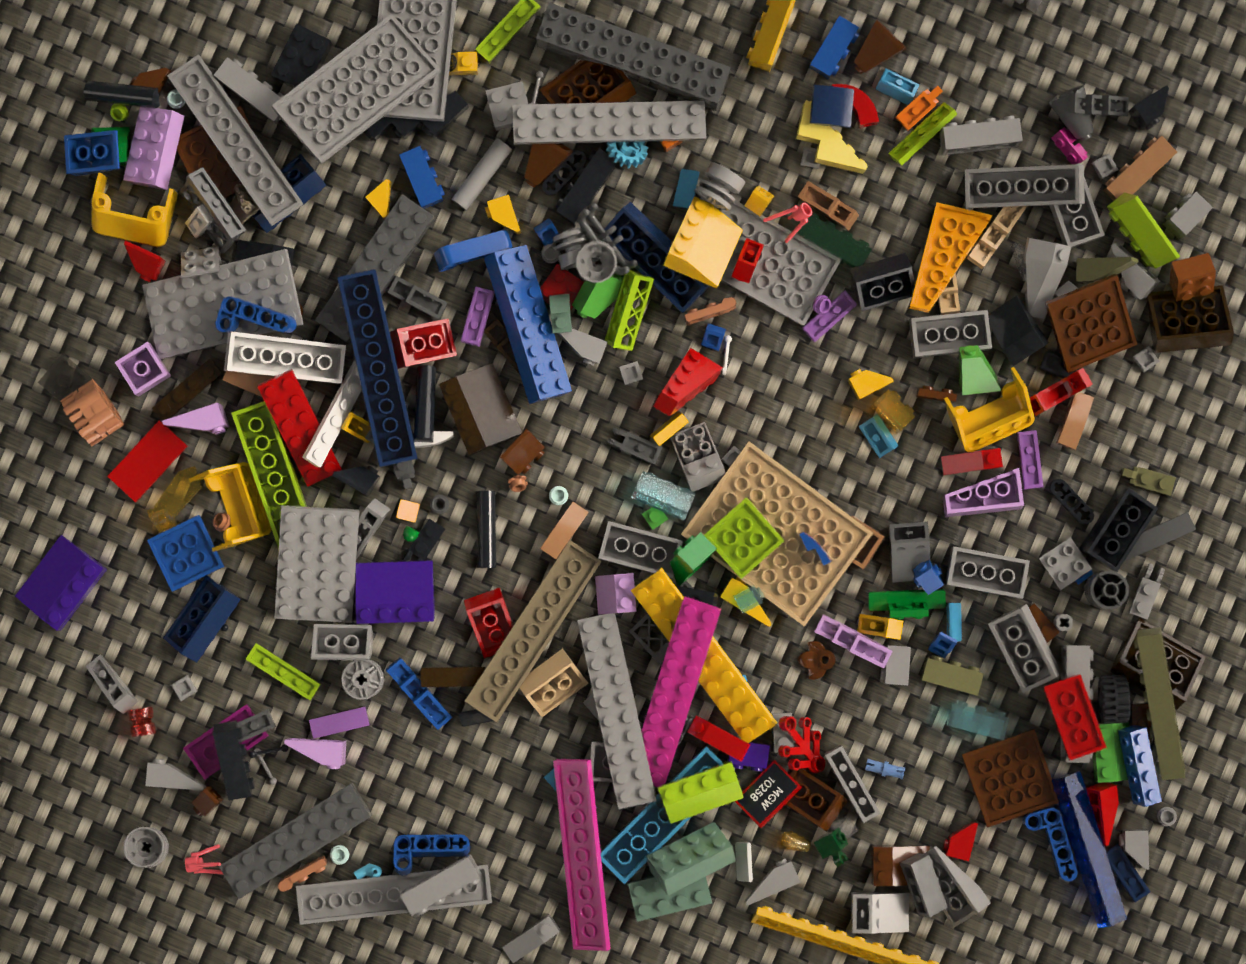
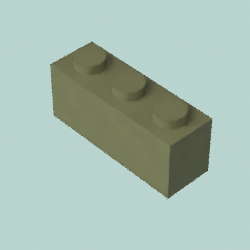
M934 655L931 656V659L926 658L920 680L978 696L984 673L979 672L980 668L969 666L968 669L962 668L959 662L950 660L948 664L942 662L943 658Z

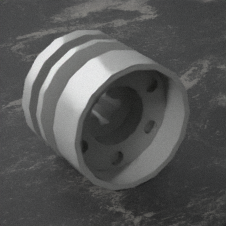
M711 162L705 172L710 182L701 179L699 183L703 187L697 186L695 192L704 201L713 204L716 208L729 211L731 205L728 202L734 203L735 201L734 197L729 193L739 194L745 181L731 170Z
M581 227L563 231L561 234L553 237L554 243H562L555 247L556 250H565L566 252L558 257L562 270L577 268L576 258L579 250L584 244L590 242L589 238L585 237L587 235ZM599 256L597 258L592 257L593 262L600 259Z
M601 240L590 241L584 244L576 258V267L579 274L585 280L593 283L608 280L614 274L617 266V255L614 249L608 243ZM597 256H600L602 264L593 265L592 257L597 258Z
M355 660L349 663L341 677L345 692L359 700L369 699L377 695L383 688L385 681L381 666L373 660ZM362 674H364V677L367 678V681L363 682V685L361 684V681L357 679Z
M139 827L127 835L123 851L131 864L137 867L151 868L165 860L169 850V843L162 831L152 827ZM145 843L152 845L150 852L144 851Z

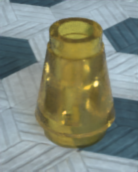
M792 831L784 832L781 846L785 849L808 852L810 849V841Z

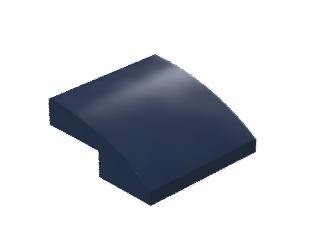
M813 85L810 124L850 128L854 89Z

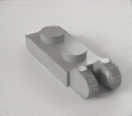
M1150 563L1146 568L1144 576L1141 577L1129 610L1130 614L1148 620L1165 571V569L1160 567L1155 581L1150 580L1149 577L1153 571V564Z

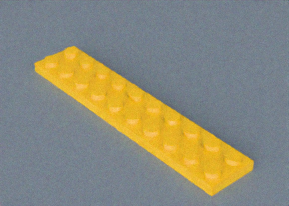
M661 568L632 588L631 592L670 642L684 597ZM712 637L699 683L740 738L749 743L774 727L777 721L715 638Z
M766 906L758 907L751 920L752 923L877 964H939L928 960V962L920 960L921 957L910 954L908 956L902 954L901 950L891 948V950L883 948L884 945L873 942L871 944L865 942V939L862 937L854 936L852 938L846 936L847 933L840 930L835 932L828 930V927L825 925L817 924L816 926L809 924L810 921L803 918L798 920L791 918V915L785 912H780V914L773 912L772 908Z

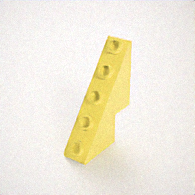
M805 100L796 139L818 144L814 163L863 174L868 167L863 159H858L851 145L845 144L839 131L833 130L831 126L810 124L812 101Z

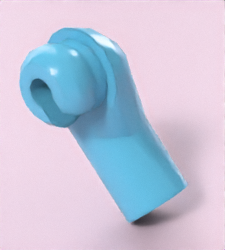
M367 864L354 871L357 879L365 876L380 877L382 874L381 868L373 864Z

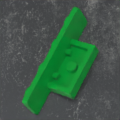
M937 589L929 595L924 590L868 593L869 611H888L890 618L896 620L904 619V617L921 619L928 617L929 609L946 607V592L944 589Z

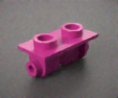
M1064 127L1052 137L1055 145L1063 152L1072 165L1081 163L1088 158L1086 155L1087 151H1085L1080 143L1075 146L1072 144L1077 139L1069 129L1067 130Z

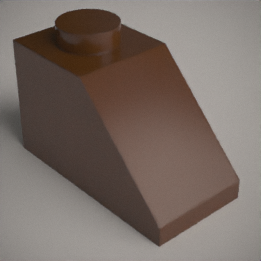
M161 68L139 73L138 77L135 76L132 79L130 85L158 88V93H160L169 79L167 75L172 72L168 68Z
M209 786L192 802L194 805L193 810L199 816L203 815L206 817L224 799L212 786Z

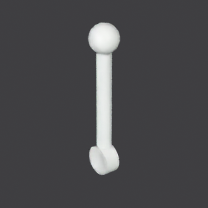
M729 335L724 338L726 345L722 375H726L729 344L732 341Z

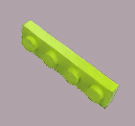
M520 0L477 46L475 51L490 63L535 15L541 6L534 0Z
M943 102L888 154L902 166L957 115V112Z
M255 643L246 658L247 661L310 701L321 686L320 683L258 643Z

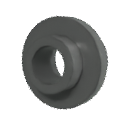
M443 495L434 496L430 501L431 510L437 514L445 513L449 508L448 499ZM438 501L443 502L442 508H437L436 503Z

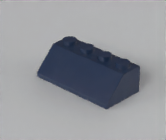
M302 154L298 155L280 170L303 204L326 186ZM260 209L255 215H252L266 233L276 228L285 219L283 218L271 226Z
M207 575L163 639L179 653L197 663L241 599Z

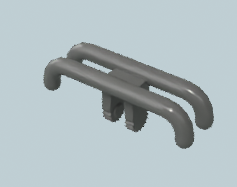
M592 203L579 214V224L590 241L601 240L608 243L614 249L617 255V262L622 266V268L616 266L614 273L625 275L629 273L630 269L635 268L638 262L636 260L627 261L623 257L616 244L624 238L617 236L614 240H611L609 234L615 232L617 228L612 226L605 231L594 215L598 205ZM586 217L588 218L589 222L591 223V225L594 227V229H595L596 232L598 233V235H599L598 237L595 235V233L593 232V230H592V229L590 228V226L588 225V223H587V221H586Z

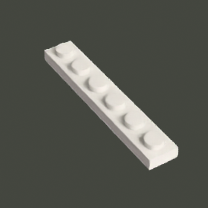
M355 359L302 457L316 467L322 466L362 390Z

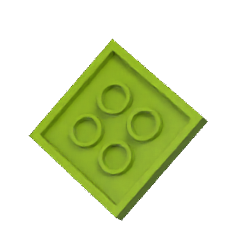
M747 497L704 534L740 579H743L785 541Z

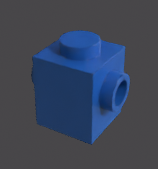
M930 560L918 564L913 569L915 584L918 588L922 587L927 595L944 585L940 568L937 564L933 565Z

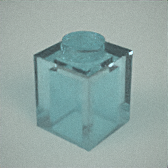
M753 585L733 597L741 612L745 613L762 604V598L765 596L760 587L755 588Z

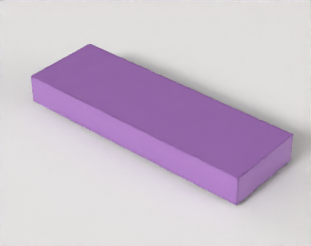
M475 287L460 340L461 343L480 347L494 298V291Z
M844 290L831 302L828 312L817 314L802 329L815 343L858 304Z
M1037 430L1017 432L1023 489L1042 488L1043 478Z
M366 706L309 720L313 739L370 725Z

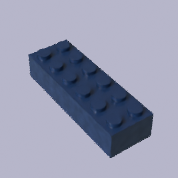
M631 202L625 205L604 228L605 231L612 226L617 228L615 232L609 234L611 240H614L617 236L624 238L616 244L623 257L628 261L636 260L638 265L635 268L642 275L654 278L653 285L682 313L689 309L709 287L705 283L664 266L673 242Z

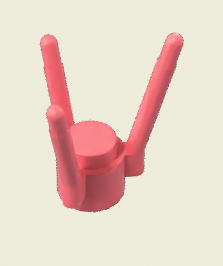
M802 203L799 206L795 205L790 209L764 218L763 222L792 213V215L788 216V220L793 218L797 222L800 221V223L785 239V243H788L801 227L808 223L807 218L812 215V210L807 203Z
M217 844L199 852L191 853V857H186L185 868L187 873L223 875L221 870L203 869V867L220 866V862L203 863L202 857L199 858L203 854L218 849L220 845Z

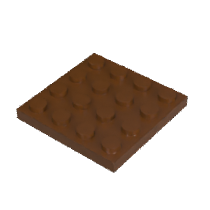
M237 107V110L240 112L244 120L251 128V125L242 107ZM202 125L180 135L177 151L188 174L203 167L224 199L235 195V186L243 184Z
M1116 274L1045 302L1067 373L1137 345L1119 278Z
M1035 729L961 754L987 828L1060 803Z

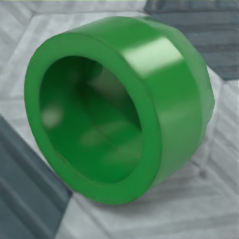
M406 526L403 531V537L408 542H413L417 539L420 532Z

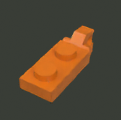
M936 86L931 92L926 89L896 115L895 118L909 131L939 102L936 97L943 90L939 86Z

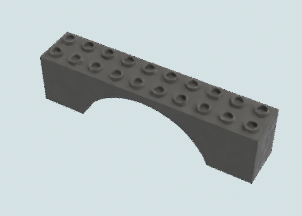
M550 2L536 37L537 47L572 60L595 62L631 73L669 90L681 99L705 101V107L717 111L731 67Z

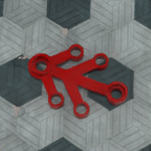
M784 716L779 720L780 729L788 732L798 747L781 745L778 753L781 757L804 754L808 760L800 761L799 759L792 758L788 762L789 769L809 768L812 773H819L826 766L825 759L820 755L821 733L816 730L810 731L812 722L809 717H801L799 719V727L803 729L802 737L795 729L796 720L794 717ZM810 741L813 742L812 751L810 750Z

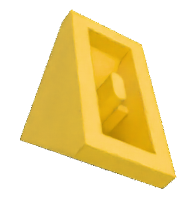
M387 179L366 196V199L384 220L389 214L391 181Z
M757 186L747 200L745 207L761 216L774 198V195L761 186Z
M349 412L341 429L369 443V440L365 437L371 430L370 423Z

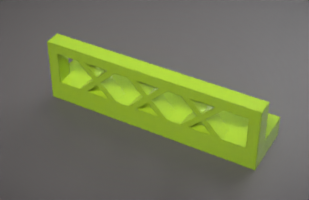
M632 270L624 275L604 340L611 347L633 350L654 278L639 275ZM640 280L647 281L645 288L639 291ZM639 298L641 301L640 306L634 309L633 302ZM634 316V324L628 327V319ZM628 334L630 337L628 345L621 344L622 338Z

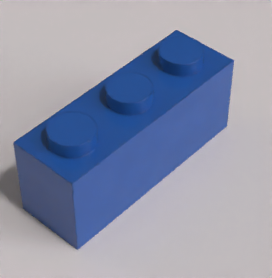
M839 16L809 68L828 80L831 75L835 77L840 68L838 66L841 59L845 60L850 51L847 49L850 43L854 44L860 35L857 33L859 27Z
M421 146L399 154L420 206L426 209L443 202L442 196L445 193L441 184L437 185L435 182L437 174L434 167L430 168L427 163L430 160L427 150L422 151Z

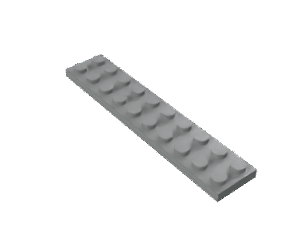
M199 54L167 75L271 226L304 205Z
M705 101L512 105L514 144L706 140Z
M611 613L577 620L618 810L656 802L616 615Z
M488 864L477 865L481 872L478 883L469 888L465 885L462 887V892L453 897L451 895L446 896V900L436 907L432 904L428 906V910L492 903ZM442 869L412 872L405 876L395 874L297 885L296 893L300 925L410 913L400 896L401 893Z

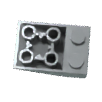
M705 422L679 431L670 437L691 492L720 482L725 475V469Z
M851 892V932L865 934L909 932V893Z

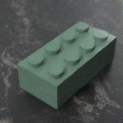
M715 822L646 856L651 873L667 895L736 861L731 843Z
M654 876L628 881L637 922L712 904L706 877L670 895L665 893Z

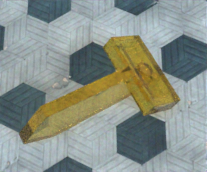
M195 466L179 471L153 509L147 510L150 520L159 532L177 526L175 517L202 488L200 480L189 481V478L198 475Z

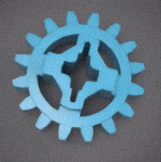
M646 141L607 142L606 145L608 147L606 151L610 152L609 158H615L614 163L620 162L621 167L626 164L627 168H630L631 165L636 168L638 164L642 165L648 154V147L644 146Z

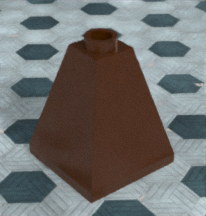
M877 20L859 51L853 67L860 74L863 72L867 73L905 51L907 47Z
M562 143L532 144L524 177L526 178L525 182L532 187L540 185L574 151Z

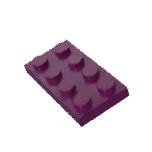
M246 704L220 723L237 721L238 723L255 714ZM213 728L183 748L204 780L221 769L213 738ZM265 731L242 741V744L246 745L248 751L269 735Z

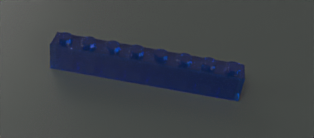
M1081 771L1067 773L1052 779L1054 791L1098 928L1111 927L1127 920Z

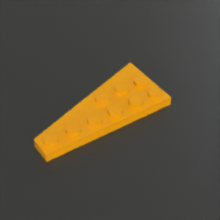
M936 203L910 309L930 312L991 221L993 215Z

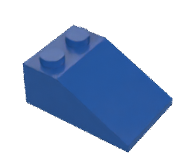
M117 130L64 136L66 174L81 176L120 169Z

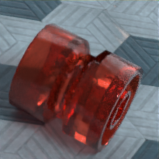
M153 707L128 710L129 721L133 723L130 726L132 737L156 733L155 723L151 720L154 717Z

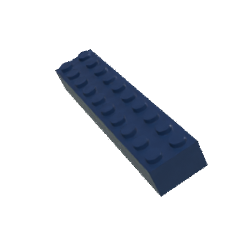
M376 269L337 277L379 467L418 459Z

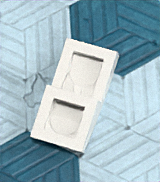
M434 431L433 442H414L415 448L431 447L452 439L454 433Z

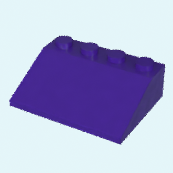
M61 535L15 597L56 631H61L107 571V568Z
M433 560L356 563L357 624L434 621Z

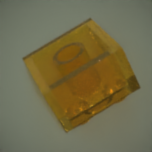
M888 389L871 407L896 433H899L915 417L913 415L914 410L908 404L904 405L900 401L901 397L895 390L890 391Z

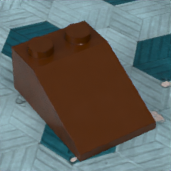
M526 429L500 458L518 475L521 473L525 475L532 468L530 465L534 459L538 461L545 454L543 451L545 447Z
M802 768L793 770L790 776L802 788L786 805L827 832L848 800Z
M872 845V885L907 886L908 884L900 863L917 853L925 854L930 850V846Z

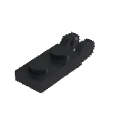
M429 518L417 539L409 548V552L403 561H410L413 554L419 557L417 561H425L446 529Z

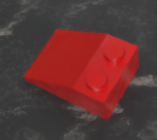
M449 319L390 331L398 369L457 356Z
M500 588L464 600L467 615L484 658L496 654L514 626Z

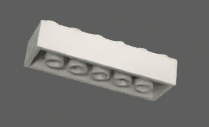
M228 332L224 371L275 377L293 369L297 379L342 384L346 345Z

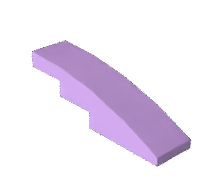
M824 614L814 631L832 640L833 643L848 649L849 652L882 668L886 666L893 652L873 639Z

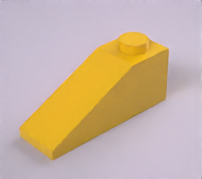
M736 577V579L731 578L720 598L770 627L772 623L749 587L745 585L746 583L739 577Z

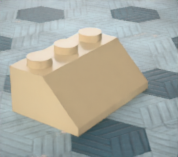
M562 648L531 671L520 686V689L540 716L543 717L586 686L588 682Z

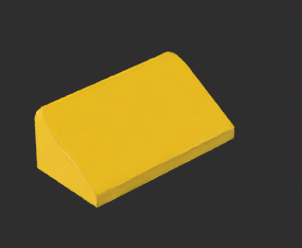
M679 411L654 431L650 437L660 446L689 421Z

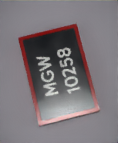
M774 760L742 792L744 798L735 802L762 828L802 787Z

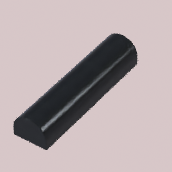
M88 81L84 87V98L87 101L158 108L160 106L158 88Z
M431 365L417 367L414 442H433L436 368Z
M476 491L477 568H497L496 491Z

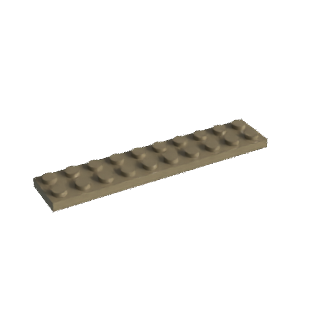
M569 540L464 701L465 703L496 723L498 722L602 562L600 559Z

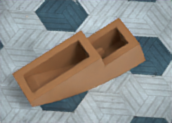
M809 181L798 195V198L847 231L850 230L859 216L856 210Z
M1078 392L1073 396L1056 444L1076 450L1094 397L1082 392Z
M572 502L540 549L557 559L589 512Z

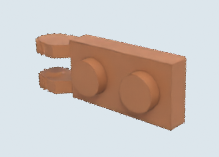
M734 297L723 299L720 304H716V302L710 303L705 306V309H691L685 315L686 325L728 313L736 309V300Z
M325 855L280 879L278 889L280 891L290 890L296 881L301 883L309 878V874L313 872L317 874L326 869L325 865H327L328 860Z

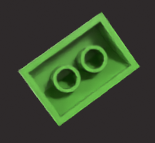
M1129 721L1127 723H1098L1107 748L1093 753L1094 781L1103 783L1128 780L1118 730L1129 727Z

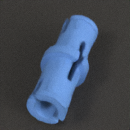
M867 759L865 771L880 773L884 777L888 775L903 780L905 767L891 765L886 761L883 763Z

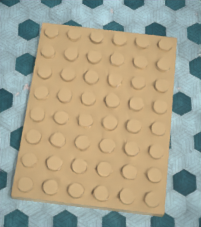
M748 442L681 535L686 539L692 535L696 537L700 532L704 535L747 497L785 541L741 580L805 626L873 535V532L761 449ZM805 532L818 541L828 553L832 562L823 565L816 549L807 551L799 534ZM715 550L711 557L739 577Z

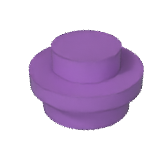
M825 295L817 296L813 302V309L818 314L828 312L831 307V301Z

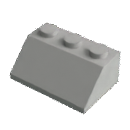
M314 624L312 660H370L373 649L372 625Z

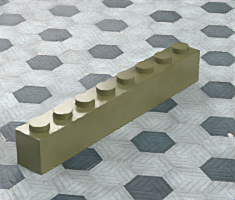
M1161 627L1137 630V637H1134L1135 649H1139L1140 655H1137L1138 667H1142L1143 673H1140L1141 684L1146 687L1143 695L1145 703L1149 704V709H1146L1148 721H1152L1150 736L1151 739L1155 738L1153 753L1154 756H1158L1159 761L1156 762L1157 774H1161L1162 780L1185 778L1186 770Z

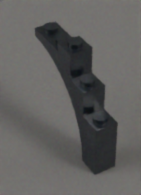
M453 91L446 98L444 122L382 117L363 133L369 139L373 137L375 140H378L387 130L394 126L392 129L399 138L403 136L407 139L423 124L422 129L428 136L433 135L436 138L464 113L469 106L456 91Z

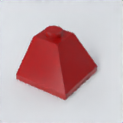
M125 240L124 245L136 272L141 274L139 278L150 282L151 279L157 281L166 261L160 256Z

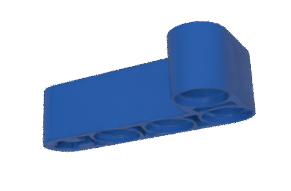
M502 230L441 247L434 252V257L439 272L452 269L459 264L487 257L494 252L511 249L513 246L508 230Z
M226 297L223 299L215 322L216 328L220 332L225 333L235 332L240 319L285 333L293 332L297 324L292 316L236 297ZM232 301H234L236 304L234 310L230 309V303ZM252 307L253 314L249 317L247 310ZM267 313H269L271 316V319L268 323H266L265 321V315ZM228 319L230 325L225 329L224 322ZM278 321H285L286 323H288L287 327L283 324L278 323Z
M1046 807L1025 814L1023 824L1026 828L1032 831L1045 828L1059 877L1065 881H1073L1077 877V868L1060 812L1053 807ZM1049 811H1054L1056 814L1053 821L1047 820L1046 816ZM1032 816L1037 818L1035 826H1029L1028 819ZM1058 829L1061 832V837L1054 840L1052 832ZM1061 848L1066 849V856L1064 858L1057 856L1058 850ZM1060 863H1066L1067 868L1072 870L1069 872V876L1063 874L1066 868L1065 865Z
M400 835L394 841L395 870L399 875H408L412 871L413 857L466 856L470 852L469 839L465 835ZM441 842L447 844L444 849L437 848V845ZM401 843L408 844L406 849L398 848ZM420 843L428 844L425 849L418 848ZM460 843H464L462 849L459 848ZM402 861L408 863L405 868H399L398 864Z

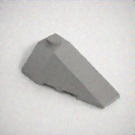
M1027 237L1023 255V263H1026L1024 280L1027 281L1025 304L1032 317L1044 319L1047 312L1045 302L1052 300L1068 264L1071 246Z
M937 846L925 853L933 861L935 874L939 878V885L946 899L947 908L943 912L954 928L991 904L982 889Z

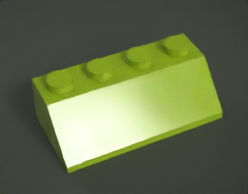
M1123 193L1107 206L1110 211L1108 213L1110 218L1114 222H1118L1120 232L1125 237L1128 236L1131 241L1130 246L1134 251L1140 253L1142 256L1140 259L1146 267L1149 266L1156 269L1180 257L1138 196Z
M731 761L658 787L671 824L744 798Z

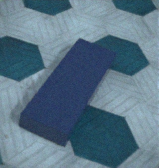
M1118 843L1102 853V856L1134 903L1151 892Z

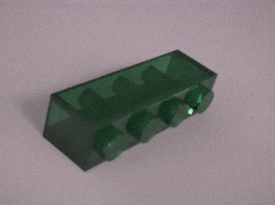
M814 212L807 218L808 223L803 225L796 233L840 258L842 262L853 268L862 266L872 250L869 247V243L861 239L859 241L853 239V235L848 231L843 230L841 232L837 230L836 225L830 221H821L819 219L820 216Z

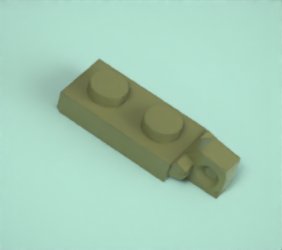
M1135 466L1133 470L1124 468L1121 472V476L1129 478V483L1133 484V486L1171 496L1176 477Z

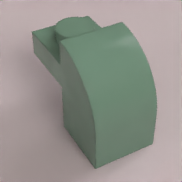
M569 294L550 295L553 334L572 332Z

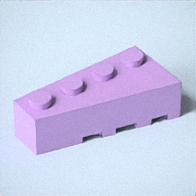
M1019 468L946 494L943 497L945 517L1022 509L1024 501Z

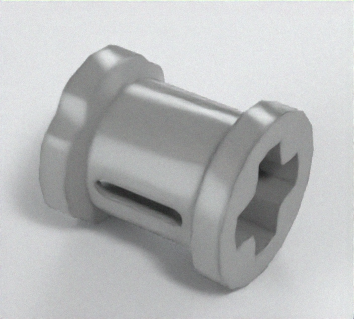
M1059 614L1055 616L1053 625L1058 631H1068L1073 626V619L1068 614ZM1060 619H1066L1065 623L1067 625L1060 627Z

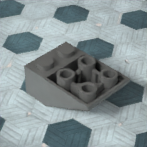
M928 521L887 525L892 583L914 581L913 569L918 564L930 560Z

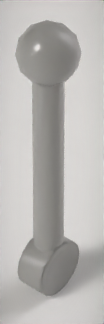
M542 71L536 73L537 81L530 104L536 103L540 80L544 76Z
M257 755L270 779L269 783L275 785L277 782L276 778L272 776L262 756Z

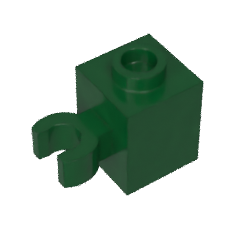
M839 827L820 836L813 842L823 859L832 855L837 867L848 860L846 854L841 851L848 845L845 834L841 832Z

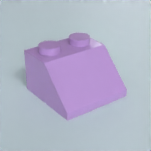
M633 573L595 576L598 615L636 612V600L631 592V589L634 588Z

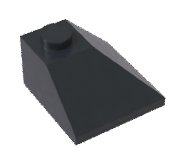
M360 466L333 473L334 477L367 496H370L380 479V476L377 475L378 470L371 466L367 468Z

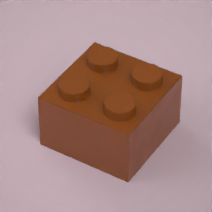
M1209 253L1171 262L1169 283L1176 301L1189 300L1200 295L1206 296L1214 292L1216 270Z

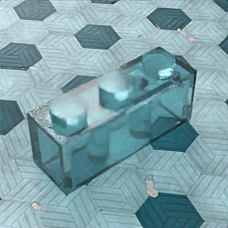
M643 471L631 498L681 520H685L696 494L688 488H681L669 480H663L656 477L653 473Z
M957 700L956 704L951 702L946 725L1004 740L1010 718L1005 717L1006 713L994 710V714L986 712L987 708L976 705L974 709L968 707V703Z

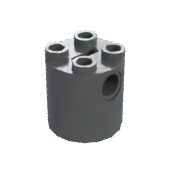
M1099 571L1089 577L1084 585V591L1087 601L1093 607L1098 609H1115L1127 600L1129 585L1120 573L1115 571Z

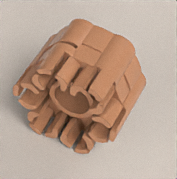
M93 379L78 388V391L75 390L60 400L66 415L72 414L69 416L71 422L77 421L74 424L77 430L81 427L83 428L78 432L91 446H94L106 438L108 434L110 435L124 426L120 414L103 389Z

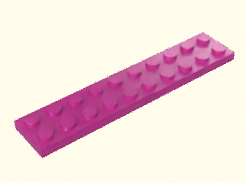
M686 596L683 598L641 731L651 778L655 787L666 784L721 612V608Z
M556 759L553 762L573 949L610 950V939L591 760Z

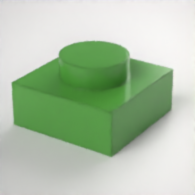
M658 503L642 514L652 530L668 520Z

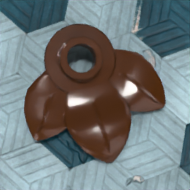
M810 641L808 642L809 651L802 653L797 661L801 666L809 669L808 679L814 680L823 677L826 670L834 666L836 658L834 653L826 650L822 643ZM824 656L828 657V663L823 662Z

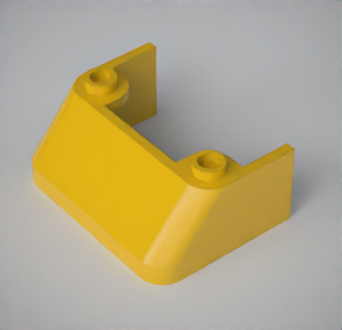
M98 172L92 197V229L100 235L154 247L163 246L168 239L178 193L174 189L169 188L166 206H153L150 208L147 219L111 211V199L108 195L104 194L107 177Z
M1014 367L1011 368L1014 381L1004 385L1001 390L1002 397L968 412L965 406L953 407L948 397L944 398L949 418L965 451H977L1033 424L1035 418L1028 390Z
M247 462L211 469L189 478L190 482L204 479L206 487L210 491H220L226 512L230 516L231 527L223 532L225 543L212 548L213 552L263 537L271 532L266 511L250 465Z

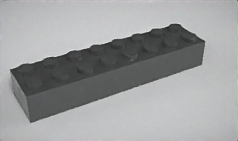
M402 194L347 275L376 269L382 296L432 225L435 217ZM338 286L315 321L349 344L351 338Z
M351 783L220 865L219 868L238 899L367 820L372 816V813L354 784Z

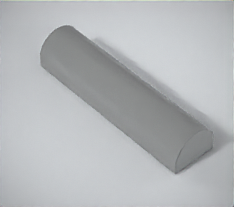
M496 138L451 200L467 211L512 149Z

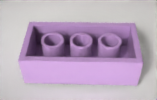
M140 107L123 180L135 185L163 190L168 189L184 120L183 115L172 110Z

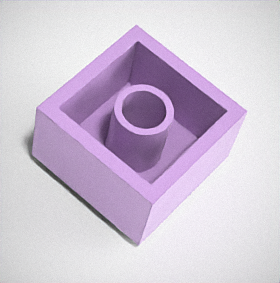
M146 342L115 362L128 385L137 396L144 394L171 377L149 342Z

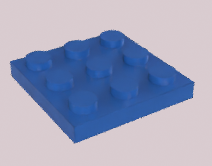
M200 515L147 540L172 592L225 567L218 551H212L215 545Z

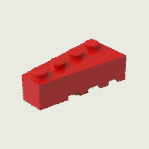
M690 348L653 407L671 416L682 408L686 402L691 401L698 393L703 392L707 386L712 385L723 367Z

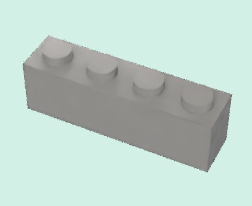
M227 57L214 74V77L277 124L281 118L272 109V105L284 95L280 92L278 95L271 91L273 89L271 85L265 81L261 83L257 80L258 76L251 70L246 72L241 68L243 64L235 58L231 60Z
M842 745L825 753V758L861 821L865 823L879 815L880 812Z

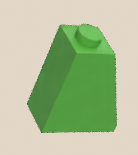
M614 273L608 280L600 283L585 280L572 304L577 310V314L584 318L588 316L596 318L617 299L624 277Z
M978 345L959 347V384L962 395L1001 391L998 377Z

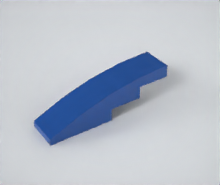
M401 657L386 668L389 675L398 683L400 688L437 730L452 718L427 687H421V680Z

